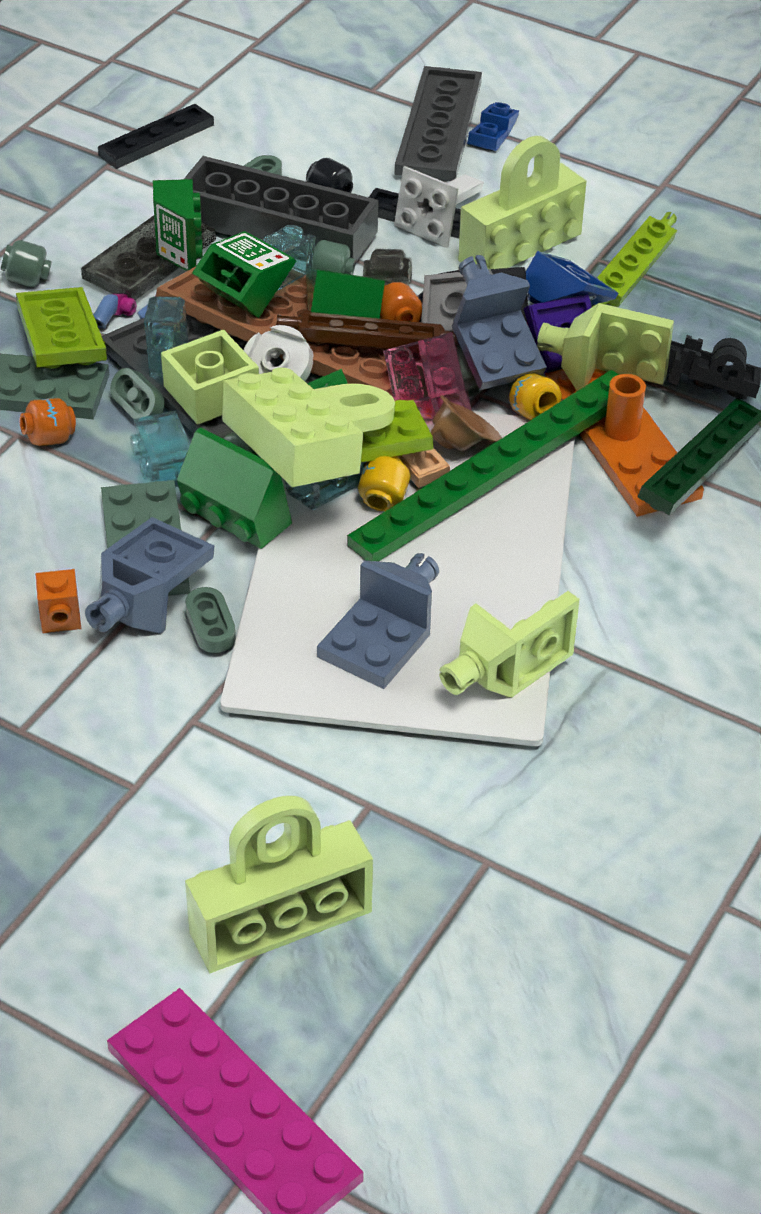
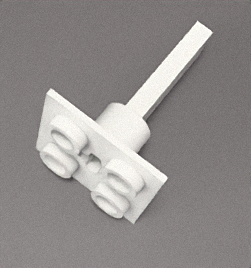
M404 166L394 226L448 248L456 204L481 192L484 182L464 174L446 183Z

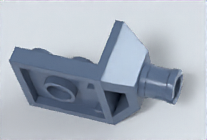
M476 255L477 265L474 262L473 256L463 260L458 269L461 275H463L467 287L454 318L452 328L479 389L482 390L515 382L517 378L526 374L535 373L543 375L547 367L520 310L530 288L528 280L505 273L491 275L486 265V260L482 255Z
M151 517L101 553L99 599L89 604L85 609V616L89 625L94 629L99 627V632H106L115 623L120 621L133 628L156 633L164 632L166 630L168 592L212 560L215 545Z
M423 553L415 554L405 568L392 562L364 561L360 565V599L317 645V657L385 689L430 636L432 590L429 583L439 575V566L436 561L428 556L423 564L419 566L425 556Z

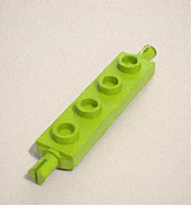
M666 212L661 220L649 216L597 278L619 293L616 299L601 304L619 307L672 243L677 233V230L671 227L677 221L674 213L670 217L672 212Z

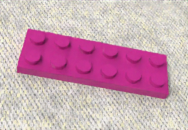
M181 988L174 991L107 1040L109 1052L263 1214H324L363 1182L364 1172Z

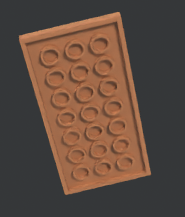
M195 267L157 287L156 300L168 305L171 309L184 312L195 317L201 323L210 324L225 330L228 335L236 336L247 342L258 332L262 335L267 331H271L270 327L276 326L277 314L298 317L302 312H310L307 308L306 275L294 269H291L259 318L207 288L192 274ZM306 341L314 354L310 373L326 376L342 369L348 384L374 386L388 392L392 397L396 395L389 358L422 365L426 374L438 366L444 352L454 346L443 344L439 353L417 354L410 350L396 349L394 351H383L377 347L361 346L349 348L343 344L326 343L315 345ZM280 354V355H279L282 360H284V359H283V355H284V354Z

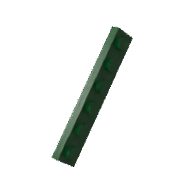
M736 398L641 486L637 497L648 503L653 509L662 511L670 516L761 427V410Z

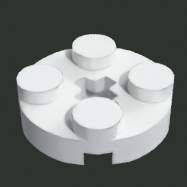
M276 325L270 327L271 331H267L262 335L258 332L247 342L243 351L257 364L259 374L272 372L273 369L282 367L291 369L304 381L308 378L312 370L314 354L298 330L285 325ZM280 354H284V362L277 367H273V364L270 362L271 358H278Z

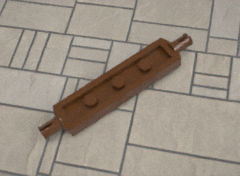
M302 312L298 317L277 314L276 325H285L298 330L306 341L315 345L334 343L343 344L349 348L367 346L377 347L383 351H394L396 349L410 350L417 354L439 353L443 344L460 346L454 331H445L441 324Z

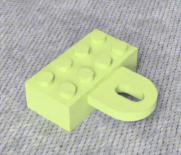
M532 136L523 140L512 150L504 163L501 172L500 190L461 207L458 261L462 262L466 258L473 256L474 262L477 265L475 257L476 255H482L486 260L488 269L509 268L535 256L537 251H546L582 233L587 181L563 163H560V152L555 144L543 136ZM534 157V169L531 176L527 178L528 164Z
M282 367L275 368L272 372L245 373L241 374L238 378L224 380L222 421L291 487L359 474L363 432L383 428L394 419V398L388 392L370 385L341 384L313 389L291 369Z
M298 796L276 797L252 808L236 823L229 837L230 864L214 870L200 872L195 877L185 880L189 933L209 973L216 972L372 912L373 858L351 820L321 829L319 818L310 803ZM284 823L282 836L274 842L266 843L267 832L273 826Z

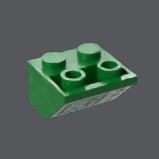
M193 179L153 180L157 255L188 271L197 266L196 260L203 257L200 192H193Z
M243 231L211 244L192 274L211 291L259 318L297 261L261 239Z

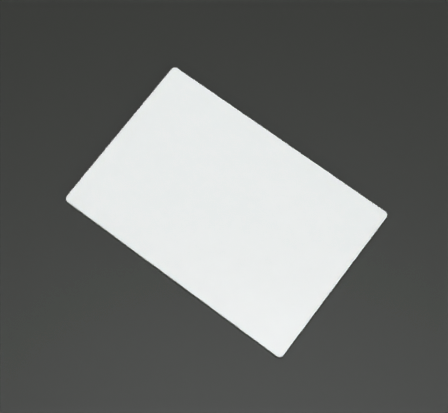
M432 407L434 416L439 408ZM473 411L490 423L502 438L530 421L523 416ZM422 416L431 432L434 427L433 418ZM575 436L379 561L396 563L405 568L415 554L423 553L425 556L419 566L423 564L428 556L432 557L439 566V575L429 583L432 590L430 636L385 689L317 657V645L360 599V565L366 560L348 547L347 535L385 512L368 507L358 492V484L366 462L361 463L359 474L291 487L282 478L292 524L262 549L258 548L220 700L222 711L453 738L540 746L543 743L550 671L511 698L489 691L478 682H474L461 694L454 695L442 684L439 673H441L439 669L459 656L462 632L470 607L474 604H478L511 630L518 621L526 620L539 611L546 602L558 598ZM433 439V448L450 465V470L495 442L483 439L468 450L459 451L457 449L444 448ZM410 479L404 499L425 486L418 488Z

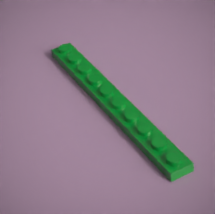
M613 370L608 371L347 535L348 547L366 561L378 562L606 417L610 381L619 374Z

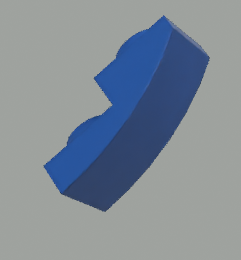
M495 102L490 104L481 112L480 124L469 132L467 144L496 151L511 132L519 116V110L511 109L506 103Z

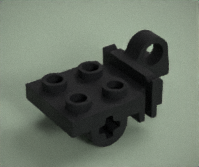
M687 335L684 344L671 340L667 369L670 383L678 385L683 373L688 375V378L694 379L693 383L702 388L713 389L716 386L726 389L727 394L738 399H747L748 396L756 399L761 382V368L746 363L747 351L741 341L735 338L722 339L714 346L711 353L701 350L703 339L700 338L696 340L692 339V336ZM727 361L732 362L733 365L728 366L726 363Z

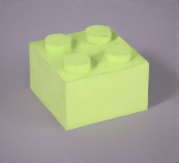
M225 330L161 352L164 387L197 425L222 415L224 380L238 378L241 374L245 373L259 374L257 364Z

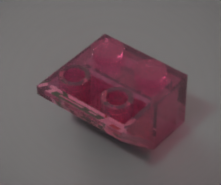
M452 332L383 350L392 395L395 401L414 400L422 417L433 420V417L444 402L440 397L441 395L449 401L472 411L460 355Z

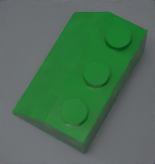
M201 427L195 431L177 478L181 493L180 501L183 507L189 513H196L209 520L215 527H221L231 532L239 540L247 541L262 549L292 524L281 476L262 458Z

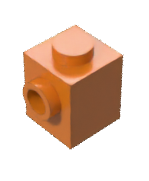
M75 569L35 573L42 633L81 629Z

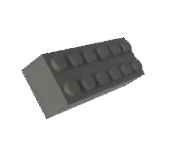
M202 156L184 178L193 179V192H200L201 228L224 235L233 236L246 231L273 247L307 256L311 245L316 246L321 240L332 241L347 245L351 252L350 258L356 259L357 262L378 232L377 199L207 156Z

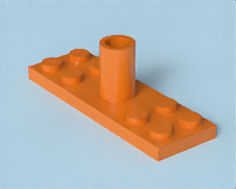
M563 369L545 373V377L552 379L559 386L562 400L576 392L575 387ZM595 369L589 383L608 371ZM620 374L613 377L610 381L606 417L579 433V435L638 517L657 511L637 496L641 486L664 466L677 451L643 407L646 390L645 382L636 375ZM700 485L682 504L702 499L703 486Z

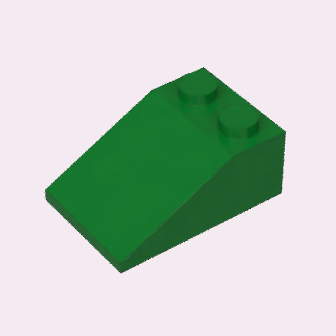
M307 268L308 311L380 319L385 286L384 280Z

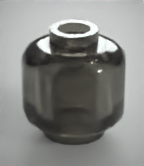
M375 249L371 254L370 260H364L363 276L384 280L385 285L392 282L411 284L412 259L406 257L405 252L401 249Z

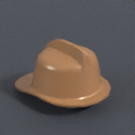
M443 395L440 396L444 402L433 417L434 427L431 430L433 439L447 449L466 451L483 439L497 442L502 438L499 432L481 416L449 401Z

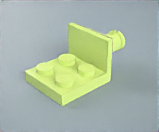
M598 303L574 318L570 328L552 326L549 323H543L539 331L537 347L540 351L545 350L562 356L561 367L576 391L588 385L595 369L613 370L618 374H632L640 377L642 380L663 385L667 376L674 320Z
M567 591L555 600L546 602L539 611L526 620L518 621L511 630L478 604H474L470 607L462 632L459 656L439 669L441 671L439 677L442 684L454 695L461 694L474 682H478L489 691L511 698L573 655L580 599Z

